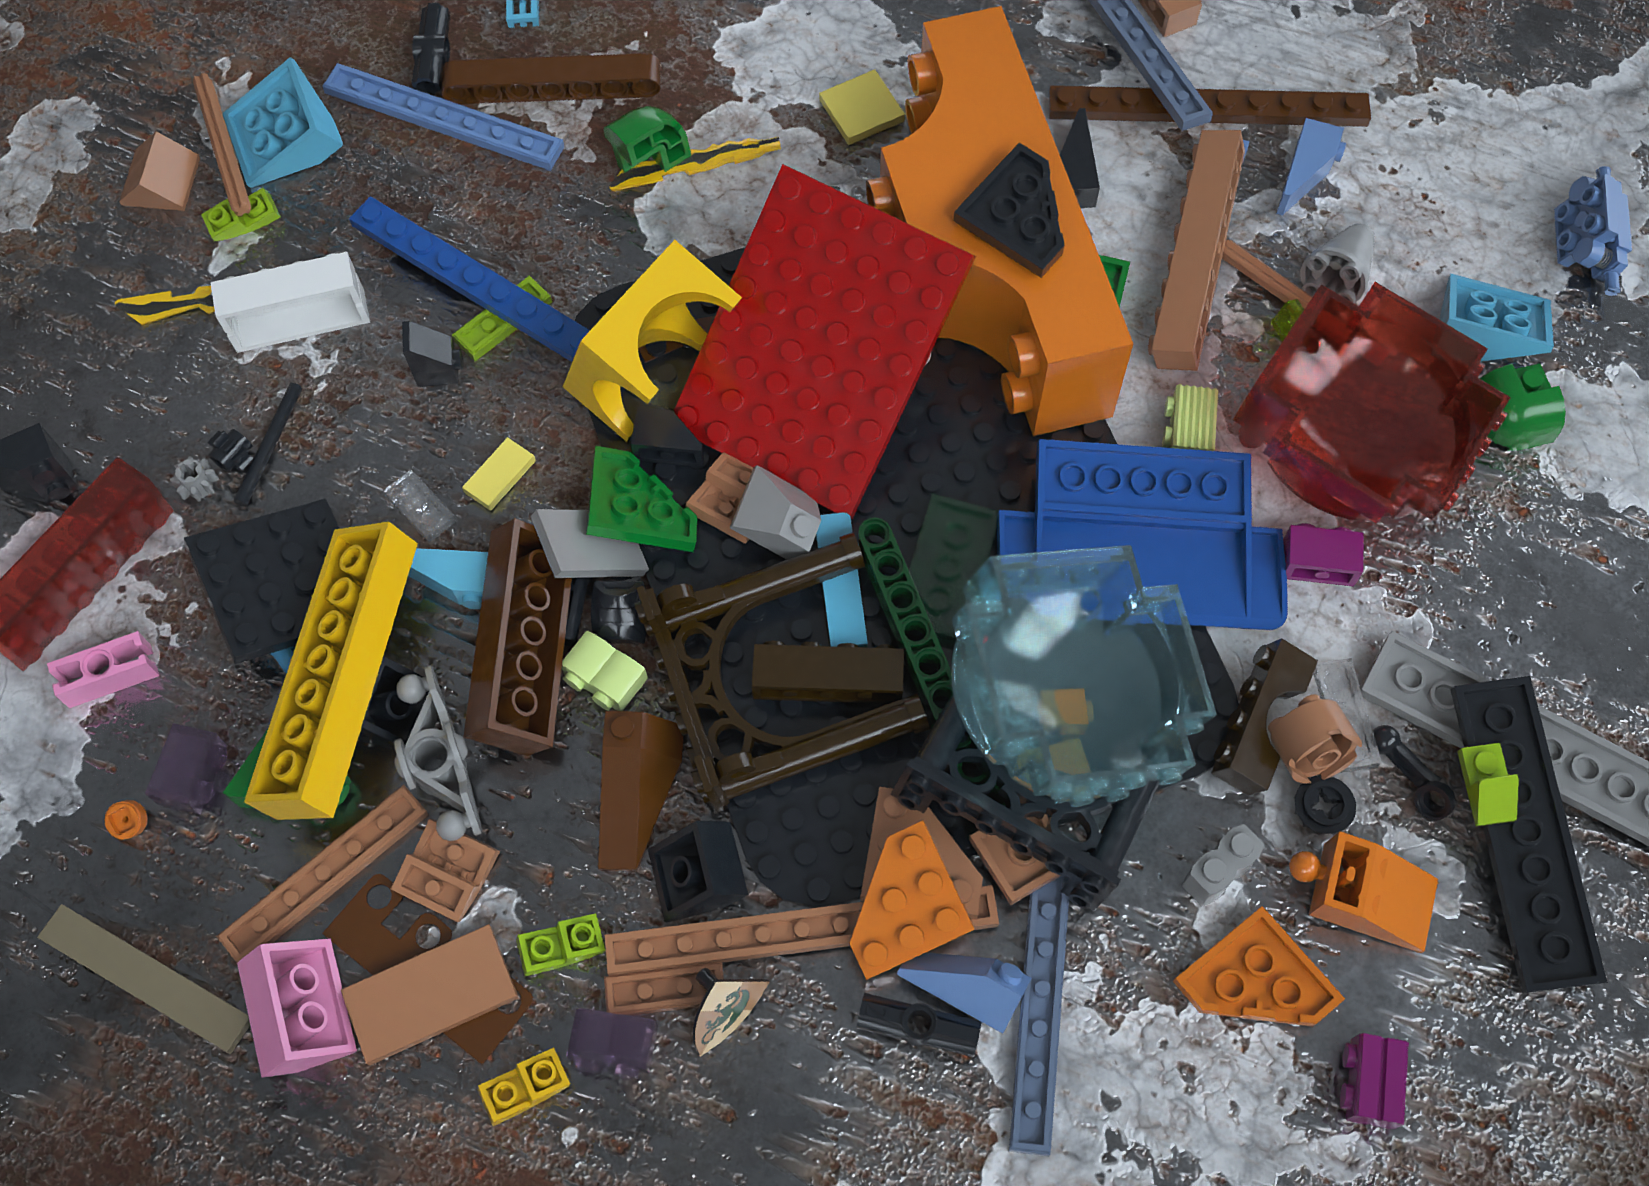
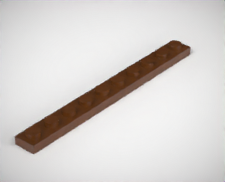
M1050 85L1049 119L1074 120L1078 109L1085 108L1087 120L1175 122L1151 88ZM1196 89L1213 112L1211 122L1209 123L1303 125L1305 119L1309 118L1335 126L1368 127L1371 121L1369 93Z

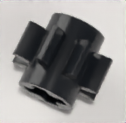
M234 429L228 434L225 431H218L207 442L213 447L212 451L208 454L209 458L226 472H230L233 468L243 471L254 459L248 454L253 445L245 436Z

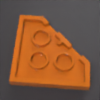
M924 819L889 835L885 841L849 943L866 980L975 930Z
M1263 906L1173 980V983L1199 1013L1311 1027L1316 1025L1345 1000L1343 995Z

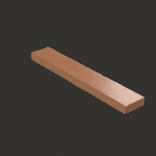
M403 784L216 937L236 962H239L260 944L274 943L429 816L428 812Z

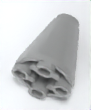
M1354 224L1310 253L1300 269L1301 282L1303 284L1302 290L1327 306L1338 307L1343 310L1353 307L1354 303L1361 299L1368 286L1374 250V233L1372 229L1365 224Z

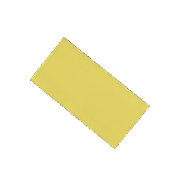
M507 437L464 484L462 489L465 494L492 511L536 462L535 456Z

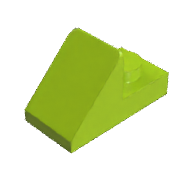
M1500 743L1465 747L1458 750L1475 826L1516 821L1519 779L1517 774L1508 775Z

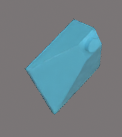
M291 57L222 113L245 182L251 188L321 164L343 146L334 119L296 61Z
M1450 274L1436 331L1434 354L1440 355L1441 358L1450 362L1474 363L1551 353L1554 347L1551 300Z

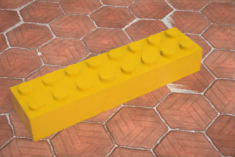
M389 521L334 530L244 803L276 820L334 818L418 544Z

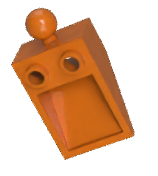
M1341 831L1324 843L1321 860L1315 854L1308 851L1298 852L1291 858L1289 870L1296 880L1308 883L1316 879L1309 916L1419 953L1425 952L1438 878L1377 843ZM1340 865L1344 868V871L1341 873L1339 872Z

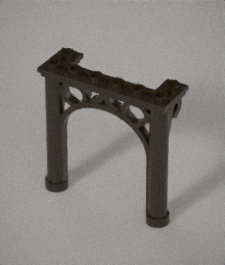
M853 532L840 536V541L708 589L694 592L690 584H678L663 590L656 596L653 588L647 590L644 586L637 588L641 600L635 603L639 619L644 624L648 636L652 637L655 635L659 647L653 648V653L659 669L666 668L669 680L664 681L666 692L671 702L677 700L681 711L675 714L682 736L689 735L692 744L691 747L686 748L693 769H697L691 772L698 793H701L704 803L711 802L717 813L724 811L723 805L729 804V799L907 733L914 731L916 735L930 729L918 695L914 694L805 735L794 737L776 736L757 729L743 719L731 705L725 693L721 676V657L726 638L735 623L756 606L865 567L860 547ZM725 614L716 631L702 623ZM678 631L674 640L672 633ZM693 634H703L712 641L708 653L699 659L690 658L687 656L684 646L687 638ZM683 666L690 670H703L704 678L702 684L693 692L691 691ZM713 689L717 696V699L714 696L710 695ZM699 708L712 709L721 718L710 727L708 736L698 711ZM726 729H736L745 735L741 751L730 756L722 754L717 743L718 736ZM754 742L776 749L754 758L751 755Z

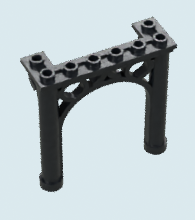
M1007 594L1000 600L995 609V619L914 760L909 759L891 795L896 797L905 808L918 810L923 814L932 800L940 803L946 812L966 818L973 822L981 832L991 836L995 835L1008 842L1016 852L1026 856L1030 855L1043 862L1046 868L1054 874L1069 877L1060 892L1068 896L1069 900L1076 906L1095 911L1119 885L1121 879L1117 877L1119 874L1118 869L1188 723L1196 718L1201 702L1194 693L1185 688L1169 687L1160 701L1158 710L1123 781L1114 792L1106 797L1090 802L1069 803L1049 799L1027 789L1014 780L996 761L987 745L982 725V715L986 700L1024 631L1029 627L1035 616V609L1027 600L1017 595ZM969 727L973 749H963L956 752ZM962 762L980 763L986 774L987 782L983 785L972 784L969 780H965L960 776L957 765ZM995 785L1000 788L997 794L1003 798L1006 807L986 796ZM1113 807L1099 833L1098 824L1092 815L1099 814ZM1045 814L1052 815L1047 821L1046 830L1026 819L1027 817L1042 819ZM1066 818H1076L1086 831L1087 840L1083 843H1077L1065 837L1058 828V821Z

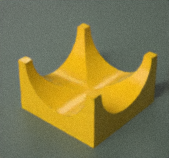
M674 240L580 341L563 388L627 442L633 434L634 424L624 409L620 386L635 394L646 404L659 391L642 367L638 348L657 341H675L687 344L700 351L707 333L694 319L686 303L697 301L709 302L731 312L742 297L680 243Z

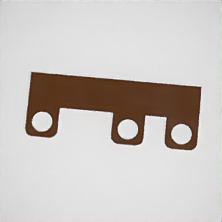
M383 874L373 875L322 933L372 975L449 942L452 937L451 929L432 913L422 914L401 939L386 929L381 923L402 900L403 895L391 890L393 882ZM376 885L387 886L392 894L389 904L381 909H374L367 902L369 890ZM425 924L436 925L441 933L438 944L429 949L420 947L416 942V933ZM513 978L511 979L515 989L521 995V1005L517 1011L511 1014H504L496 1008L443 1032L481 1065L484 1064L533 1002L531 992Z

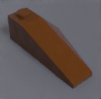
M605 711L602 745L599 871H638L653 835L655 823L662 807L665 806L675 775L678 774L682 765L684 735L682 736L676 722L645 712Z

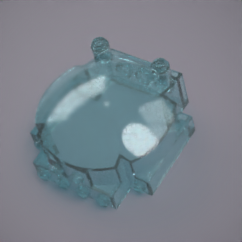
M1131 545L991 556L964 586L963 591L966 603L952 618L957 638L951 665L954 700L960 718L973 742L993 765H1005L1012 780L1033 790L1034 796L1047 795L1054 799L1055 804L1070 802L1072 807H1078L1094 802V798L1106 797L1107 802L1123 800L1130 796V790L1145 786L1148 783L1147 781L1158 780L1159 785L1176 783L1183 779V773L1196 765L1187 735L1204 730L1203 725L1217 715L1178 585L1143 587Z

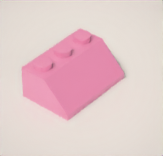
M331 939L260 944L237 962L261 1078L298 1073L351 1055L357 1051L348 1010L341 993L342 985Z

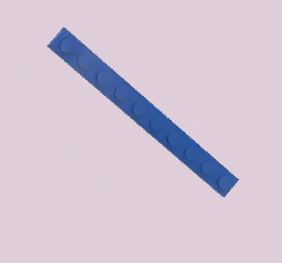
M371 196L349 218L352 227L570 362L574 359L580 341L590 331Z

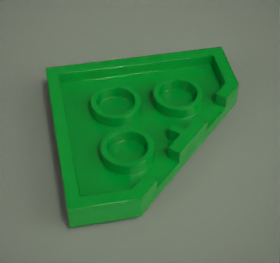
M595 446L586 535L693 552L697 537V515L689 507L683 509L672 498L673 492L655 475L649 476L639 466L640 460L631 452Z

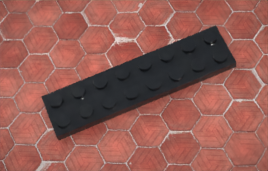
M1525 676L1454 686L1451 689V695L1464 748L1500 743L1508 775L1517 774L1519 779L1517 820L1484 825L1483 830L1522 994L1607 983L1531 677Z

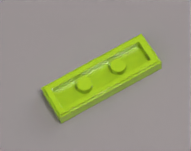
M531 276L517 284L518 287L548 305L552 303L551 296ZM485 309L454 332L452 338L474 361H477L516 331L517 328Z

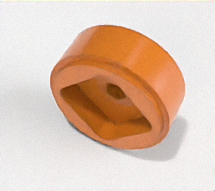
M120 801L108 808L104 819L105 827L117 839L124 840L136 837L144 831L147 825V813L144 807L136 801Z

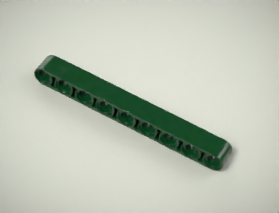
M868 518L860 525L858 532V545L865 562V568L899 649H904V662L931 727H933L943 708L936 706L933 700L940 696L949 699L957 683L891 527L881 518ZM876 535L881 537L883 541L878 544H872L866 538ZM888 566L895 569L897 573L892 576H885L879 572V569ZM902 598L909 601L911 605L901 609L894 606L892 602ZM914 630L919 631L923 634L924 639L911 641L907 638L906 633ZM925 663H930L937 667L938 672L928 675L923 673L919 667ZM969 727L965 733L967 740L959 743L956 752L963 749H973ZM962 762L957 765L960 776L965 780H969L972 784L983 785L987 782L986 774L980 763ZM966 764H974L979 767L982 774L976 778L968 777L963 773L962 767ZM995 785L986 796L1005 806L1003 798L997 794L1000 788Z

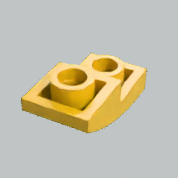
M551 1048L516 1064V1069L478 1085L477 1090L490 1121L495 1126L569 1087L570 1082L555 1049Z

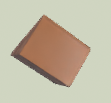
M158 132L153 133L135 150L119 200L121 206L185 211L200 156Z

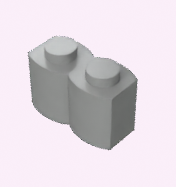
M1245 824L1232 828L1223 836L1214 850L1205 853L1195 862L1185 877L1182 887L1201 906L1213 903L1224 893L1233 880L1243 876L1261 855L1265 844Z

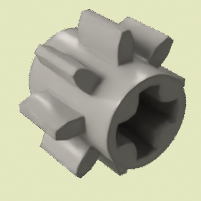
M189 456L187 460L174 465L176 476L171 477L170 482L177 488V492L183 500L190 495L200 502L201 498L208 496L210 493L214 494L213 482L219 480V477L206 458L198 462Z

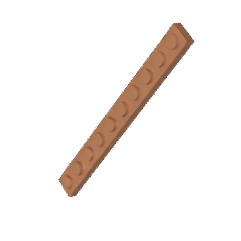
M993 885L981 888L977 920L971 919L975 930L999 926ZM864 902L606 934L607 973L609 976L847 947L850 946L849 943Z

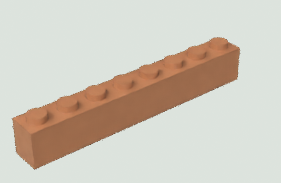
M1202 130L1199 144H1194L1192 160L1194 166L1193 170H1188L1187 196L1181 198V223H1176L1174 229V242L1176 245L1174 251L1169 252L1168 278L1163 279L1161 286L1163 302L1162 306H1157L1155 325L1157 328L1155 335H1150L1148 343L1149 355H1153L1157 369L1198 371L1245 154L1241 130Z

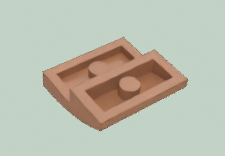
M723 452L707 470L706 480L686 502V507H689L700 520L746 544L749 538L730 529V525L753 467Z
M429 819L414 853L407 854L391 890L456 922H460L478 895L500 851L466 834L455 841L444 840L436 831L437 820Z

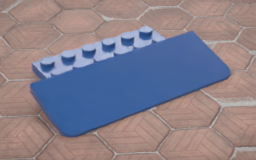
M1039 439L1036 448L1035 512L999 510L997 513L998 600L1000 602L1002 597L1007 594L1020 596L1034 607L1035 616L1256 630L1278 629L1287 619L1288 594L1282 528L1252 527L1250 453Z

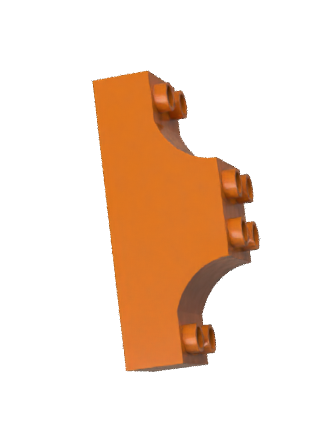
M1002 6L923 22L921 52L908 55L907 61L910 83L914 94L918 96L906 99L905 102L906 118L911 135L894 144L881 147L880 177L866 180L865 183L868 205L976 256L938 338H948L970 344L992 356L1007 369L1008 372L1003 373L1001 376L1006 406L1011 414L1025 412L1033 436L1112 418L1134 343ZM1019 142L1049 161L1052 191L1054 190L1060 233L1063 234L1065 245L1061 257L1042 278L953 221L954 212Z

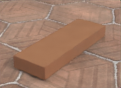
M722 962L605 976L607 1017L611 1019L699 1007L707 991L696 980V975L700 970L708 968L717 979H724Z

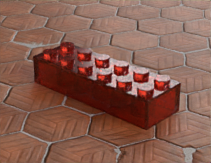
M117 457L0 578V655L24 672L30 664L35 663L41 657L43 650L56 636L61 635L67 629L70 621L82 609L91 604L99 590L107 582L113 580L117 576L119 569L132 555L137 554L142 549L144 542L167 522L174 510L148 477Z

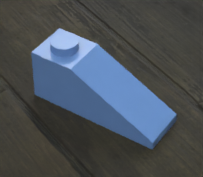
M1309 118L1305 119L1276 214L1284 215L1329 174L1334 161H1341L1346 143L1341 141L1344 131L1343 127Z
M927 952L904 962L896 974L1002 1034L1031 980V977L1023 974L1017 966L1003 963L996 958Z

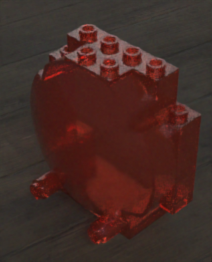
M1374 282L1360 305L1357 306L1321 284L1253 385L1232 420L1241 425L1238 431V438L1241 444L1247 448H1258L1264 443L1266 448L1263 454L1269 457L1267 463L1275 475L1296 496L1315 508L1344 519L1375 522L1376 524L1383 516L1394 520L1417 511L1432 520L1441 510L1448 512L1457 501L1460 493L1456 491L1461 484L1464 485L1476 469V466L1473 465L1477 457L1481 458L1492 442V439L1487 437L1491 430L1496 432L1506 419L1508 413L1503 411L1511 397L1478 378L1485 367V364L1480 361L1488 348L1396 293Z

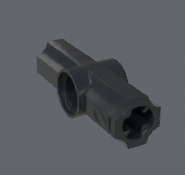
M428 3L426 7L422 8L419 34L413 36L412 42L415 61L412 77L413 89L435 96L436 92L441 91L443 66L450 60L448 32L451 16L449 9L441 6L440 3Z
M864 993L856 1029L905 1040L913 1046L921 1047L925 1045L974 1058L982 1022L933 1010L924 1003L909 1004ZM922 1016L929 1022L930 1029L924 1034H916L909 1029L908 1021L912 1017Z

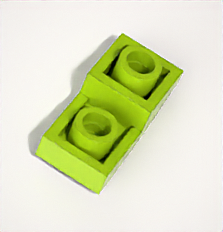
M263 187L249 195L251 211L244 213L243 216L235 215V212L231 210L228 198L202 213L201 215L211 238L214 241H221L238 237L260 229L281 218L270 193Z
M596 914L559 921L556 927L519 934L516 938L525 977L577 963L606 951Z

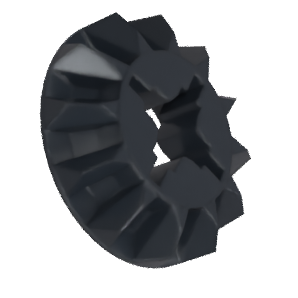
M1321 775L1309 778L1311 783H1302L1294 796V814L1299 816L1303 827H1309L1317 835L1332 834L1334 836L1339 831L1347 829L1354 820L1356 814L1354 795L1349 787L1339 779L1330 777L1322 780ZM1319 795L1325 803H1338L1329 810V817L1325 815L1323 810L1312 809L1320 801Z

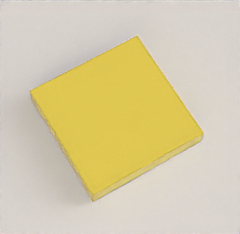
M875 69L819 93V101L848 145L905 121V113Z

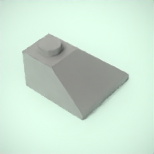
M756 465L752 470L730 529L788 560L810 552L821 523V517L817 502L804 491Z

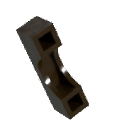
M1282 638L1267 645H1262L1256 651L1253 657V664L1255 665L1252 673L1243 683L1240 690V695L1242 696L1240 703L1228 719L1227 727L1229 730L1225 740L1215 751L1214 760L1216 762L1211 774L1246 795H1252L1269 789L1281 757L1272 746L1268 737L1266 727L1268 710L1276 698L1288 699L1307 691L1318 663L1317 659Z

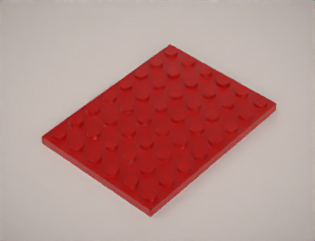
M782 164L729 284V287L742 298L731 312H728L723 307H719L673 412L698 441L721 453L724 452L753 468L756 465L762 467L804 491L818 504L836 513L845 512L852 519L976 256Z

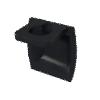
M641 576L604 577L601 581H594L591 600V626L593 634L607 643H645L647 631L644 624L641 623L635 607V603L641 601L637 588L644 586Z

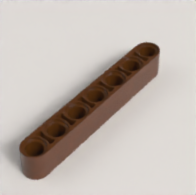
M646 53L452 60L443 66L442 97L457 104L648 98L660 92V60L656 56Z

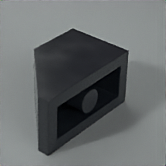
M411 321L402 322L403 353L417 386L426 387L459 383L458 370L464 369L463 354L461 349L455 348L452 337Z
M660 406L637 407L631 439V448L635 457L643 462L704 468L705 461L702 444L672 410H666Z

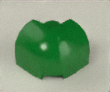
M645 106L633 109L603 129L604 137L611 143L617 164L624 173L632 170L631 168L651 157L667 172L692 156L687 134L683 127L672 115L658 107Z
M1540 363L1517 369L1514 368L1513 364L1497 368L1476 380L1462 398L1473 426L1482 439L1487 437L1494 443L1507 447V451L1524 450L1553 443L1565 424L1566 410L1560 386L1551 387Z

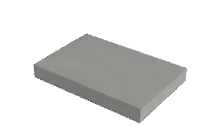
M536 509L530 516L555 578L644 576L649 570L638 543L586 535L588 510Z

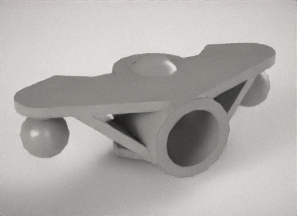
M432 665L424 667L425 677L421 678L415 674H408L402 677L397 684L398 697L409 704L421 701L426 692L429 691L406 745H404L401 738L395 740L394 744L397 755L394 763L399 776L405 778L410 790L416 788L417 783L420 789L427 794L433 795L464 812L461 814L454 810L446 811L439 816L436 822L438 835L444 840L455 841L463 837L467 828L470 827L475 836L483 832L465 761L468 755L467 745L464 738L455 733ZM438 715L443 730L434 729ZM440 754L447 755L445 763L440 768L433 771L423 770L430 758ZM458 789L460 791V796L454 793Z

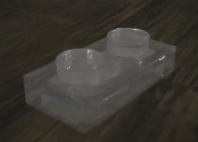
M411 469L383 490L387 499L428 543L457 522L454 514Z

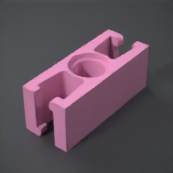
M139 631L47 663L49 673L59 681L52 685L55 696L68 708H72L158 677L159 672L156 663L147 657L153 654L151 644ZM135 657L139 658L137 660L125 663L126 661L131 660ZM109 665L108 669L104 673L99 674L100 670L103 667ZM82 677V678H80V679H78V680H76V681H73V682H71V683H70V681H69V680H72V679H76V678Z

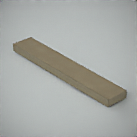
M63 904L59 906L37 937L229 1054H232L250 1027L249 1016Z

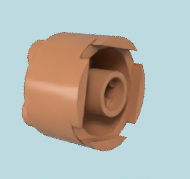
M1317 694L1306 696L1299 702L1297 708L1285 716L1274 719L1268 725L1271 743L1280 755L1292 778L1298 783H1311L1308 777L1321 775L1322 780H1325L1340 773L1357 758L1358 755L1355 752L1357 745L1362 748L1361 739L1339 704L1333 700L1321 699Z

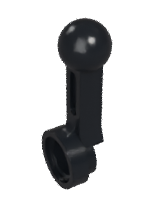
M1389 725L1376 727L1370 734V745L1375 752L1386 755L1418 788L1414 796L1417 810L1424 817L1434 821L1443 820L1449 816L1456 806L1455 794L1451 787L1443 782H1439L1442 778L1432 773L1401 742L1400 735L1395 728ZM1430 791H1436L1441 794L1445 800V806L1435 804L1430 798Z

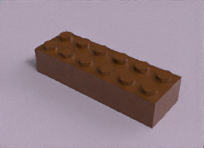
M516 518L492 530L490 535L463 738L530 756L553 747L572 578L554 577L534 525Z

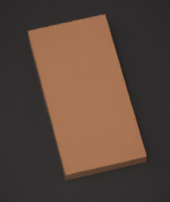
M489 924L341 989L365 1062L369 1066L519 999L495 934Z

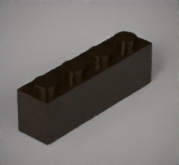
M766 641L763 644H754L753 699L890 704L901 700L903 696L904 649H896L895 646L889 644L876 645L874 648H861L853 643H842L837 645V647L822 646L816 642H804L800 646L785 645L780 641Z

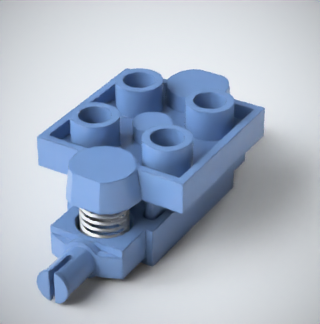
M1602 166L1596 169L1597 179L1582 176L1573 182L1569 190V199L1554 208L1557 262L1566 267L1577 262L1585 268H1591L1592 278L1604 281L1605 294L1615 296L1621 291L1619 276L1628 266L1627 254L1632 251L1628 195L1622 193L1621 182L1611 177V168Z

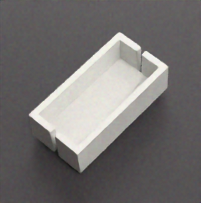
M348 252L333 253L317 259L297 261L290 265L272 269H261L258 272L241 276H230L223 280L210 282L215 316L225 333H227L237 353L370 323L364 289L355 272Z

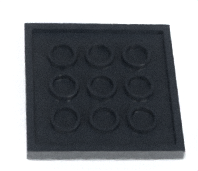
M326 498L184 537L186 550L234 664L296 646L334 530L340 529Z

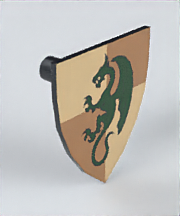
M708 968L698 972L696 980L707 991L696 1012L693 1025V1043L700 1057L720 1044L750 1014L770 981L768 979H717Z

